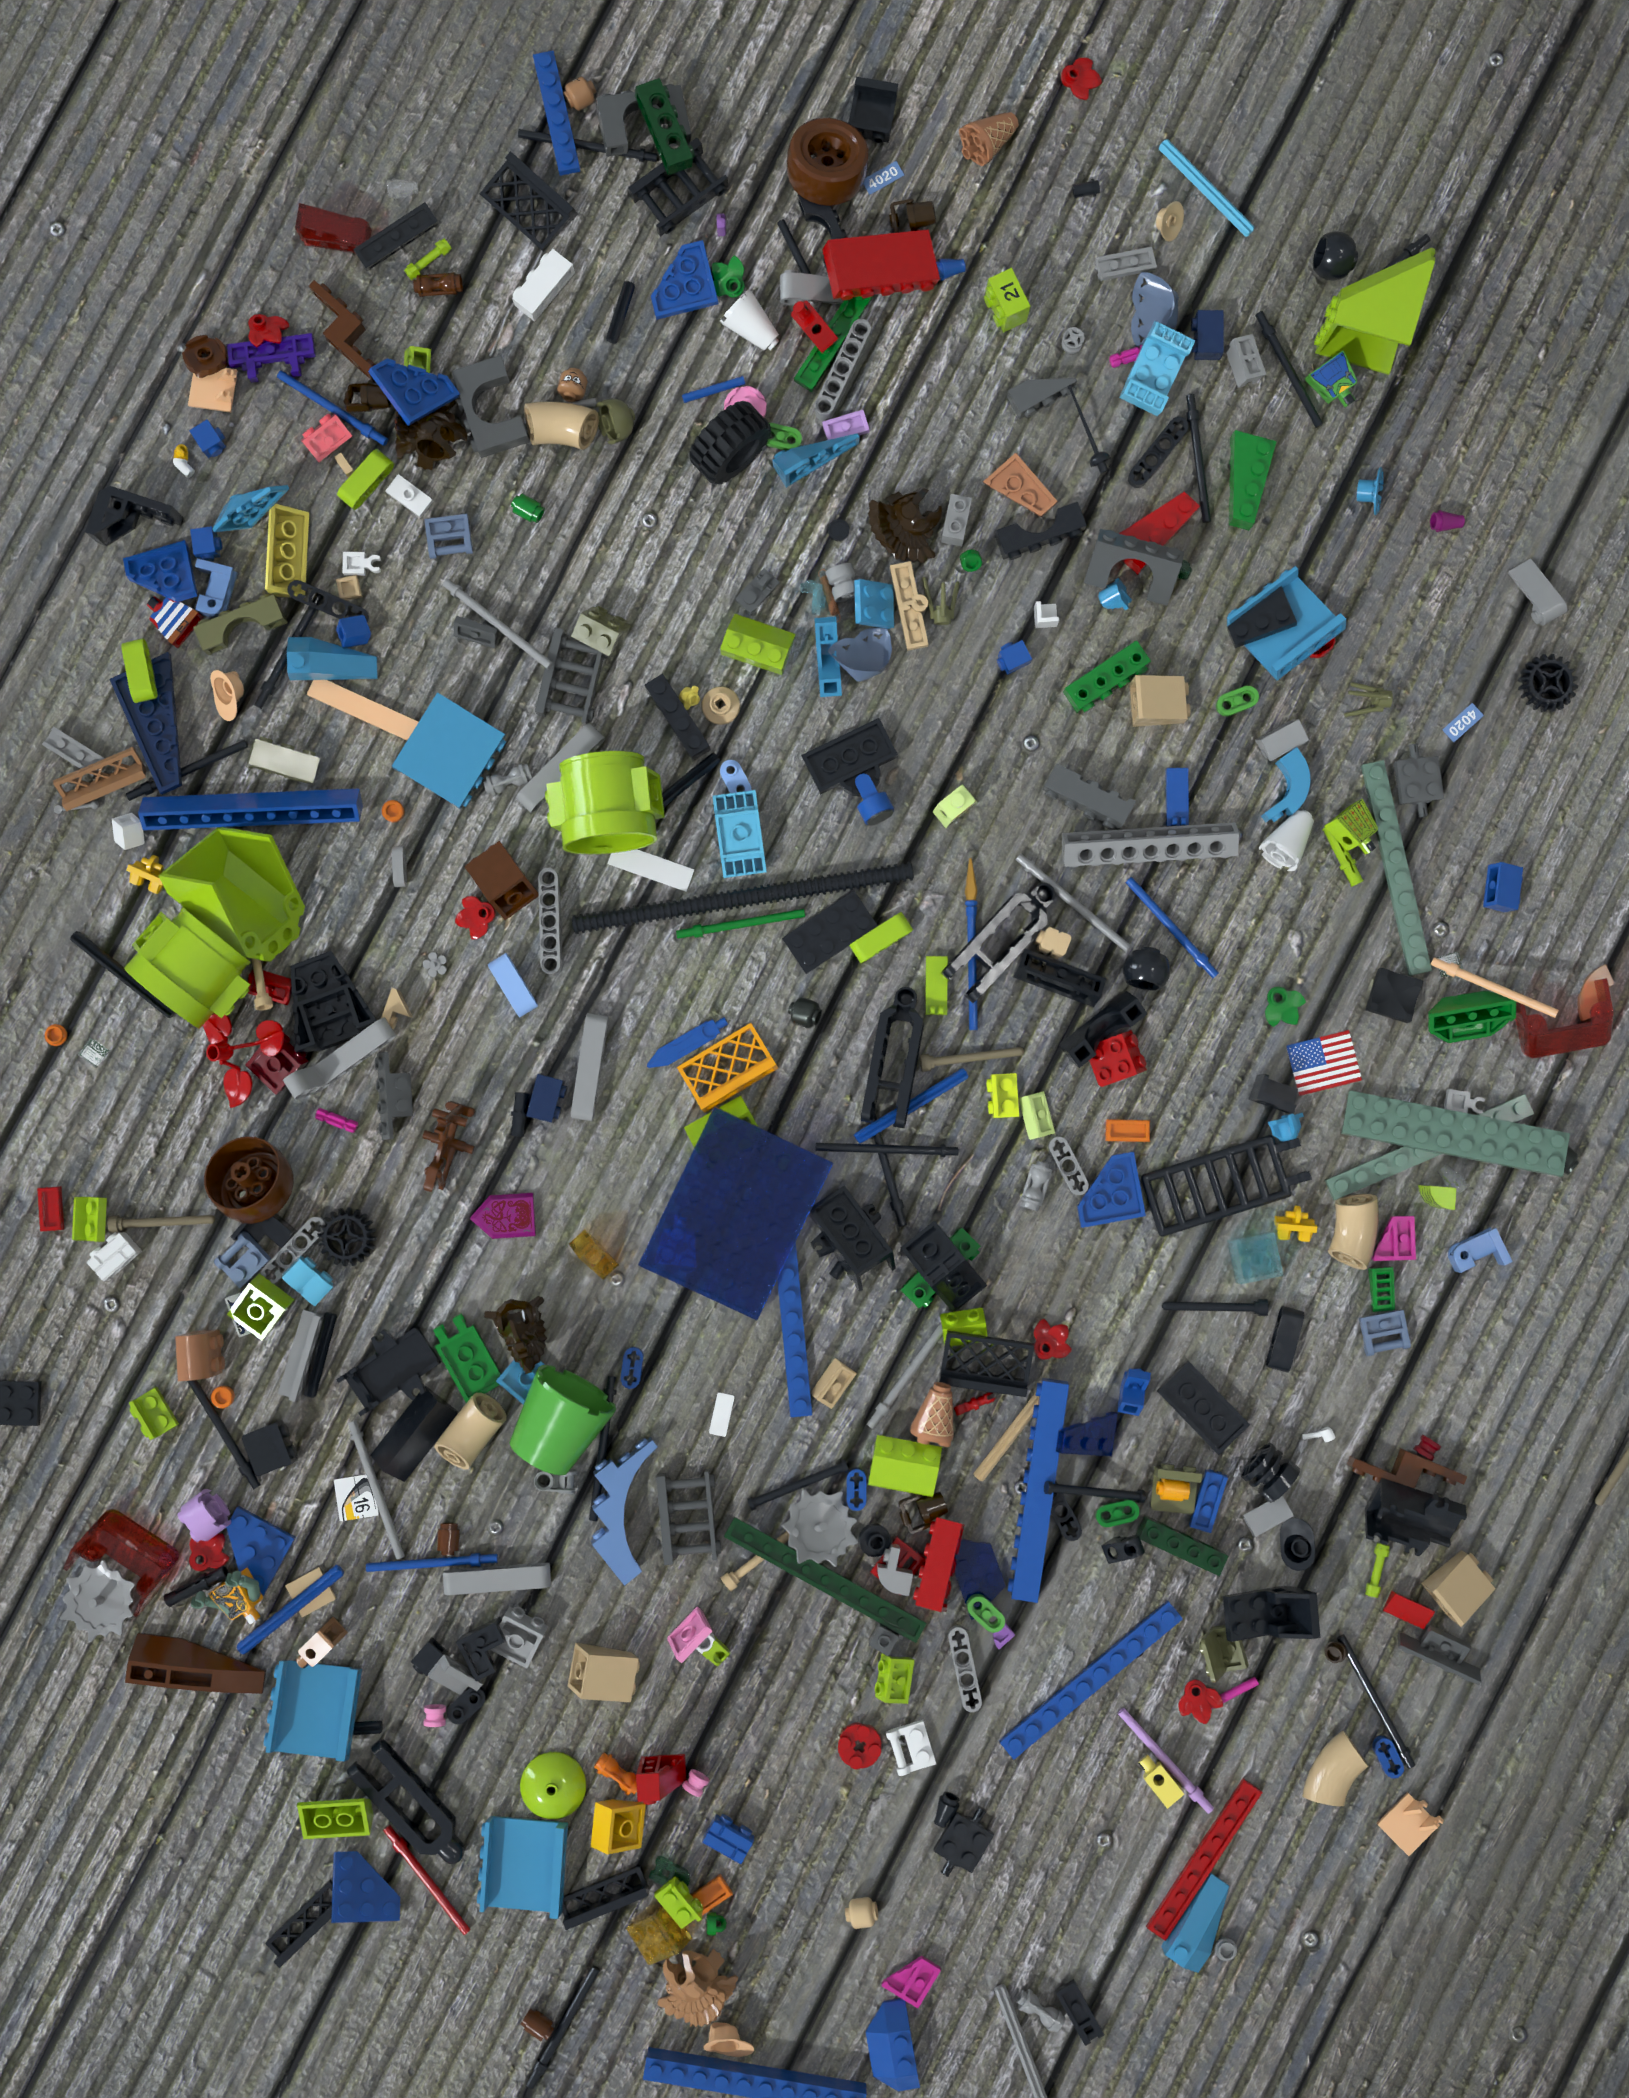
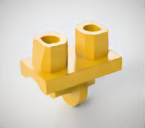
M152 855L150 859L143 857L141 862L135 861L133 865L129 864L126 870L131 872L129 882L141 886L144 883V879L150 881L149 891L155 894L162 892L164 886L158 875L163 872L164 866L158 863L159 857L156 855Z
M1295 1205L1294 1210L1286 1211L1285 1216H1274L1277 1237L1280 1240H1289L1291 1231H1298V1240L1310 1242L1312 1234L1317 1233V1225H1315L1314 1219L1308 1218V1213L1301 1212V1206Z

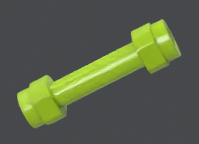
M445 238L436 242V247L417 263L413 264L411 262L406 266L407 268L404 269V272L411 281L416 279L417 275H421L420 271L441 254L445 256L452 248Z
M1377 1542L1374 1553L1376 1554L1371 1581L1366 1584L1365 1594L1368 1596L1379 1597L1381 1592L1379 1582L1385 1557H1389V1545Z

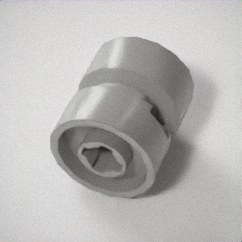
M843 563L825 572L829 584L834 586L832 594L835 602H843L855 597V580L853 578L856 574L852 563Z

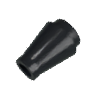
M944 1792L943 1795L939 1796L936 1817L934 1819V1823L937 1826L945 1828L960 1807V1799L955 1794Z

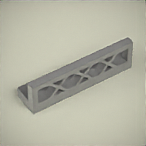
M303 1309L278 1392L280 1395L289 1397V1400L293 1402L301 1399L324 1314Z

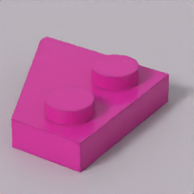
M1390 1216L1373 1253L1372 1261L1416 1260L1414 1216Z
M921 1955L884 1979L881 1985L906 2002L919 2008L940 1973L941 1967Z

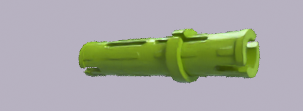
M1323 828L1322 831H1324L1341 865L1339 868L1344 871L1350 886L1353 887L1363 882L1364 880L1355 865L1357 863L1356 860L1352 859L1349 851L1326 828Z

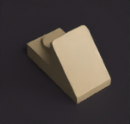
M392 988L381 1018L385 1017L391 1028L394 1029L398 1017H395L396 1013L411 1018L413 1016L401 992Z

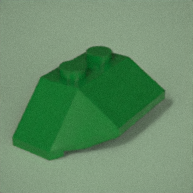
M1486 990L1444 997L1428 1012V1031L1447 1043L1492 1036L1509 1021L1511 1022L1516 1019V1001Z

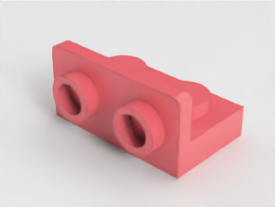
M329 413L319 420L320 425L315 429L310 427L302 434L304 437L301 439L302 443L318 462H321L352 437L336 414L332 416Z

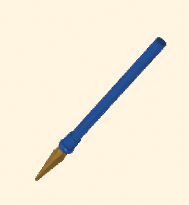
M969 858L965 886L968 942L976 934V906L978 905L976 901L977 885L972 858ZM974 957L968 961V990L977 981V960ZM969 1000V1030H978L977 1000L974 1003Z

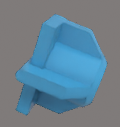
M1119 578L1107 585L1098 595L1100 603L1106 609L1123 607L1124 610L1129 609L1128 603L1132 601L1127 594L1126 586Z
M1303 1113L1283 1115L1279 1119L1269 1121L1268 1124L1272 1135L1282 1142L1297 1138L1301 1129L1299 1118L1304 1117Z

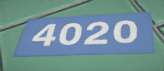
M897 161L866 177L863 185L869 195L901 178L904 176V173Z
M1471 703L1443 731L1455 742L1484 715Z

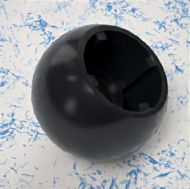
M1339 231L1324 234L1317 244L1313 257V270L1315 273L1329 281L1345 278L1355 268L1358 260V251H1356V243L1353 238Z
M1141 947V950L1132 951L1123 964L1124 979L1128 985L1135 988L1151 991L1160 990L1166 985L1170 977L1171 968L1168 958L1161 954L1160 950L1153 947Z

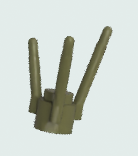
M923 577L922 582L928 600L930 620H934L935 625L951 624V619H954V609L960 583L958 581L955 583L950 610L949 606L946 605L945 583H941V605L936 606V610H934L927 580Z
M1351 682L1350 685L1352 687L1371 692L1349 690L1348 694L1371 697V704L1375 705V707L1347 712L1344 716L1349 717L1370 712H1383L1384 707L1390 708L1392 705V691Z

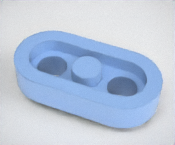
M727 760L721 765L720 774L730 793H736L739 786H743L745 788L744 791L752 790L746 775L737 761ZM729 767L735 769L733 774L727 773Z

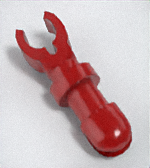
M987 1392L976 1399L972 1397L970 1398L971 1401L954 1407L956 1415L959 1416L972 1409L976 1411L980 1406L994 1402L996 1397L990 1400L987 1399V1396L994 1393Z

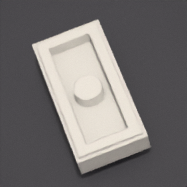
M399 474L386 489L387 494L419 518L424 515L434 502L429 496Z

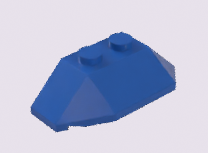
M902 1998L883 2001L865 2030L873 2077L898 2092L920 2088L906 2001Z

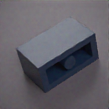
M1198 310L1195 317L1191 319V331H1194L1193 340H1195L1191 352H1194V360H1220L1224 353V310Z
M537 1074L526 1116L554 1123L555 1119L558 1120L562 1107H559L560 1099L565 1098L567 1086L564 1085L565 1081Z

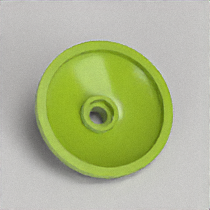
M546 1752L532 1759L523 1771L520 1782L521 1796L526 1806L537 1816L545 1819L564 1818L572 1814L584 1799L586 1793L585 1773L580 1764L565 1753ZM548 1787H554L555 1792L550 1793Z

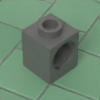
M878 1622L869 1638V1646L889 1656L899 1638V1633Z

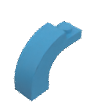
M836 616L814 618L820 697L842 696L840 664L828 652L829 648L838 641Z
M1297 747L1275 763L1286 779L1287 790L1284 798L1278 804L1261 815L1265 823L1270 819L1275 822L1284 815L1282 811L1288 817L1291 816L1302 806L1308 795L1310 771L1304 756Z

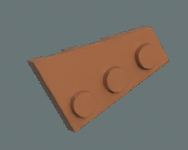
M1017 453L983 481L985 485L1040 517L1044 516L1058 503Z

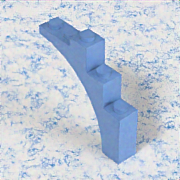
M651 1437L647 1440L646 1438L640 1440L635 1445L636 1449L630 1454L626 1452L618 1458L619 1463L617 1464L611 1458L607 1461L603 1459L595 1466L596 1470L593 1472L608 1494L605 1495L603 1493L593 1501L595 1503L592 1506L594 1512L607 1528H600L592 1535L591 1543L624 1586L642 1572L631 1554L626 1541L624 1506L627 1492L635 1473L644 1460L657 1448L656 1443Z

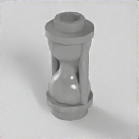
M521 763L512 768L507 776L488 775L486 776L487 781L483 783L487 794L492 793L494 797L503 792L508 784L524 785L533 776L528 764L522 765Z
M1037 1161L1036 1165L1031 1164L1021 1201H1023L1022 1207L1038 1211L1039 1206L1042 1207L1052 1170L1049 1169V1164Z
M1030 1989L1023 1990L1019 1994L1016 2002L1018 2003L1017 2008L1020 2011L1028 2014H1038L1042 2024L1050 2032L1054 2031L1057 2033L1062 2028L1065 2022V2016L1062 2015V2011L1054 2007L1041 2006L1038 1997Z

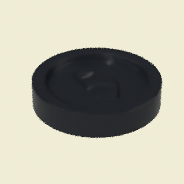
M836 519L829 524L828 534L831 539L843 541L849 535L850 529L846 521Z

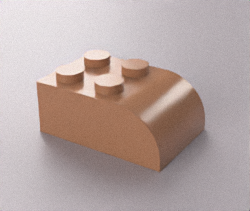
M220 1329L193 1331L175 1337L178 1381L206 1379L222 1373V1369L225 1368V1359L221 1356L224 1339L223 1335L220 1334Z

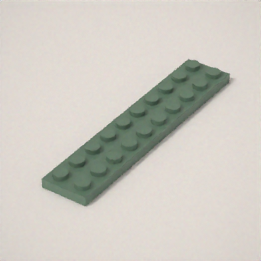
M1356 1091L1348 1092L1341 1134L1557 1177H1562L1564 1174L1570 1133Z

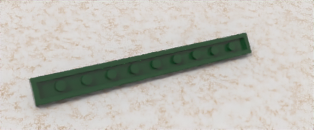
M735 1516L724 1534V1537L915 1643H917L927 1624L918 1617L820 1563L818 1564L809 1559L799 1564L795 1549Z

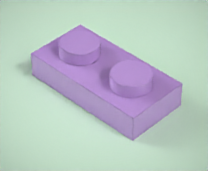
M864 410L822 422L827 440L852 434L863 435L870 431Z

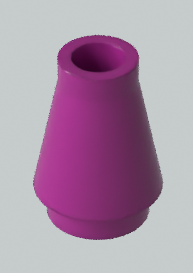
M1441 510L1433 512L1430 518V527L1432 530H1436V532L1463 528L1465 523L1463 515Z

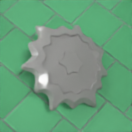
M802 1489L800 1501L796 1504H790V1519L782 1523L781 1526L790 1535L788 1545L796 1550L797 1562L799 1564L809 1559L818 1564L827 1560L836 1567L837 1558L840 1555L846 1554V1547L858 1544V1540L851 1532V1528L857 1522V1519L847 1516L849 1507L842 1504V1491L832 1495L818 1491L815 1495H810L805 1489Z
M101 1560L96 1568L85 1565L79 1577H67L66 1580L70 1591L62 1598L67 1604V1608L60 1616V1619L74 1621L78 1630H86L89 1643L98 1635L107 1637L110 1632H114L119 1636L122 1635L124 1620L134 1615L130 1609V1604L134 1601L131 1591L135 1587V1582L125 1580L119 1570H110L105 1560Z

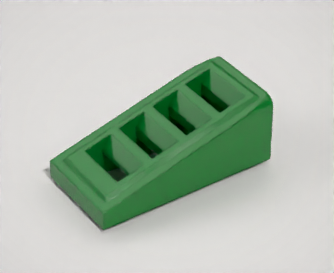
M1393 1267L1368 1268L1372 1312L1395 1310ZM1386 1274V1278L1377 1279V1275ZM1387 1283V1287L1377 1288V1284ZM1388 1291L1386 1296H1377V1292ZM1388 1300L1389 1304L1378 1305V1301Z

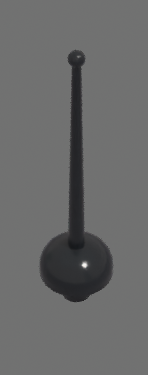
M1069 385L1068 389L1072 394L1094 451V455L1090 459V466H1098L1100 474L1108 471L1105 462L1111 459L1107 452L1098 451L1072 390V385Z

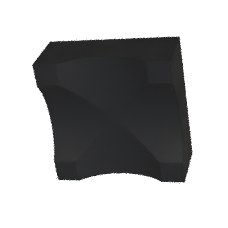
M1385 968L1377 969L1365 1010L1404 1023H1410L1423 980L1405 976Z

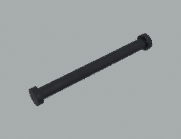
M843 1459L841 1463L756 1498H747L749 1506L753 1511L759 1505L843 1471L847 1473L849 1472L847 1463Z
M1046 1481L1044 1484V1493L1049 1495L1052 1493L1137 1500L1138 1503H1144L1146 1499L1145 1490L1126 1491L1053 1484L1052 1481Z

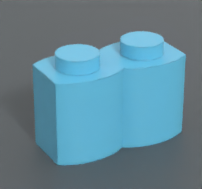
M300 1255L282 1274V1279L299 1292L309 1303L316 1306L333 1288V1283L331 1282L333 1278L327 1272L323 1271L321 1273L315 1268L316 1263L311 1258H304Z

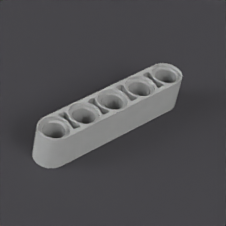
M857 319L852 324L815 403V415L820 421L830 420L834 416L870 340L871 325L866 319ZM864 329L866 334L858 335L856 330ZM855 348L857 353L849 354L847 349ZM846 367L848 372L842 374L838 372V368ZM831 386H836L839 388V391L832 393L828 389ZM822 405H827L830 407V410L822 412L819 408Z
M587 723L520 790L516 799L530 813L535 812L546 801V784L560 781L559 764L568 758L595 752L604 742L605 737L591 723Z
M544 868L538 876L540 963L545 973L554 976L561 972L563 966L560 876L552 868ZM549 873L554 874L555 879L553 883L545 884L544 877ZM548 895L555 896V902L551 906L545 905L544 902ZM551 916L555 917V925L550 928L546 927L545 920ZM549 938L556 939L557 943L553 949H547L546 941ZM552 959L556 960V969L548 971L546 968L547 962Z
M586 1014L571 1108V1118L586 1121H593L609 1016Z
M550 1563L443 1571L444 1595L547 1588L551 1586Z

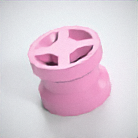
M429 1704L424 1706V1712L426 1713V1718L423 1722L424 1726L441 1727L446 1725V1719L444 1718V1713L446 1712L445 1705Z
M691 1769L689 1778L683 1782L682 1787L690 1794L701 1797L703 1794L702 1789L709 1784L710 1780L703 1773Z

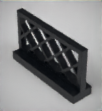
M510 151L505 157L506 162L479 194L544 252L569 220H574L578 213ZM510 169L514 172V182L503 183V175ZM528 185L530 187V196L519 197L518 186ZM515 186V197L504 198V187ZM500 187L501 198L491 199L487 195L492 188ZM544 199L546 210L535 211L534 200ZM530 200L531 211L520 212L519 201ZM516 201V213L505 212V202ZM559 213L564 218L559 224L550 225V214ZM546 214L547 225L536 226L535 215ZM520 216H531L532 227H522ZM536 230H547V238L542 244L536 240Z
M947 1330L939 1382L953 1387L1026 1397L1034 1343ZM951 1338L961 1339L964 1345L954 1350L950 1345ZM976 1341L982 1342L986 1347L977 1354L970 1346ZM997 1345H1004L1008 1351L998 1357L992 1349ZM968 1348L973 1357L963 1362L958 1354ZM1019 1348L1029 1349L1028 1355L1021 1360L1014 1353ZM989 1351L995 1360L985 1365L979 1357ZM1011 1354L1017 1363L1007 1369L1001 1360ZM954 1356L961 1364L955 1369L946 1368L947 1361ZM977 1360L982 1368L977 1372L970 1371L967 1365ZM999 1363L1004 1371L999 1375H993L989 1368ZM1020 1366L1025 1372L1024 1378H1014L1010 1372Z

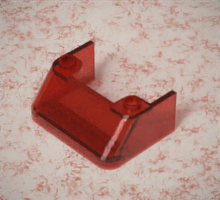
M1607 978L1594 981L1598 1002L1590 1009L1591 1022L1548 1029L1544 1017L1538 1014L1527 1015L1525 1005L1516 1002V1024L1523 1054L1528 1058H1539L1606 1045L1611 1039L1614 1014Z
M110 1509L102 1514L70 1550L63 1569L67 1571L80 1556L89 1562H96L105 1554L141 1577L136 1584V1592L141 1596V1599L133 1614L137 1618L154 1598L179 1559V1553L176 1548L120 1511Z

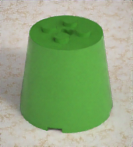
M541 1365L534 1375L509 1443L513 1451L532 1466L550 1474L566 1475L614 1415L616 1406L613 1402L609 1403L606 1400L608 1395L586 1379L568 1370H564L561 1373L555 1371V1366Z

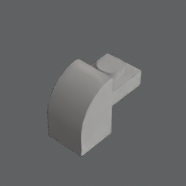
M890 1543V1547L885 1549L883 1562H886V1565L877 1563L879 1580L888 1591L909 1596L913 1572L909 1569L897 1567L900 1546Z

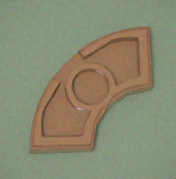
M1606 964L1593 970L1584 980L1577 1001L1581 1021L1603 1013V995L1609 987L1614 985Z

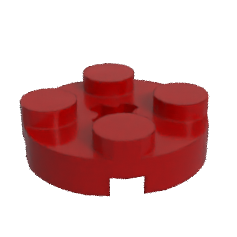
M855 1722L842 1730L838 1740V1753L843 1762L853 1769H863L873 1765L878 1760V1757L881 1755V1738L873 1726ZM857 1740L860 1743L865 1742L864 1750L854 1749Z

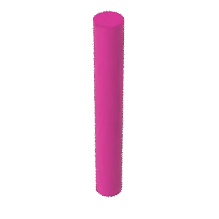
M1253 1677L1220 1694L1223 1703L1254 1688L1259 1683Z

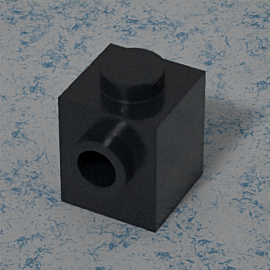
M431 1637L411 1660V1663L414 1664L413 1668L422 1675L424 1673L428 1676L431 1669L448 1651Z

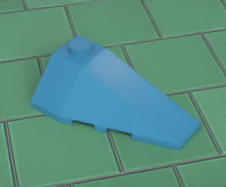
M852 434L792 448L788 451L782 450L774 456L775 459L772 460L773 467L787 488L858 445L859 435Z
M288 485L266 487L245 494L231 496L212 528L213 531L222 532L252 528L289 490Z
M1211 1872L1166 1941L1161 1945L1164 1954L1181 1967L1199 1973L1211 1955L1229 1890V1885Z

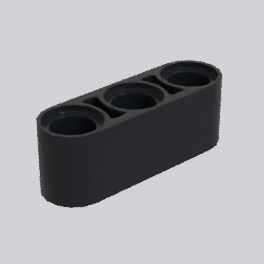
M1281 1306L1266 1359V1367L1289 1373L1304 1321V1311Z

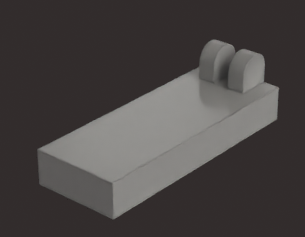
M1152 247L1100 256L1095 260L1098 280L1101 281L1140 274L1141 272L1155 271L1157 268Z
M54 726L47 739L42 743L43 746L80 769L105 759Z

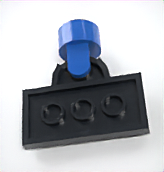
M879 718L801 755L820 795L837 786H841L851 796L862 797L863 801L859 803L857 808L865 824L869 826L879 824L892 816L894 807L886 792L878 793L876 788L880 783L881 777L879 766L898 758V754Z

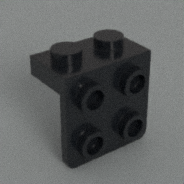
M283 1420L242 1436V1442L254 1473L257 1476L283 1466L286 1467L298 1461L297 1450L290 1441V1433Z

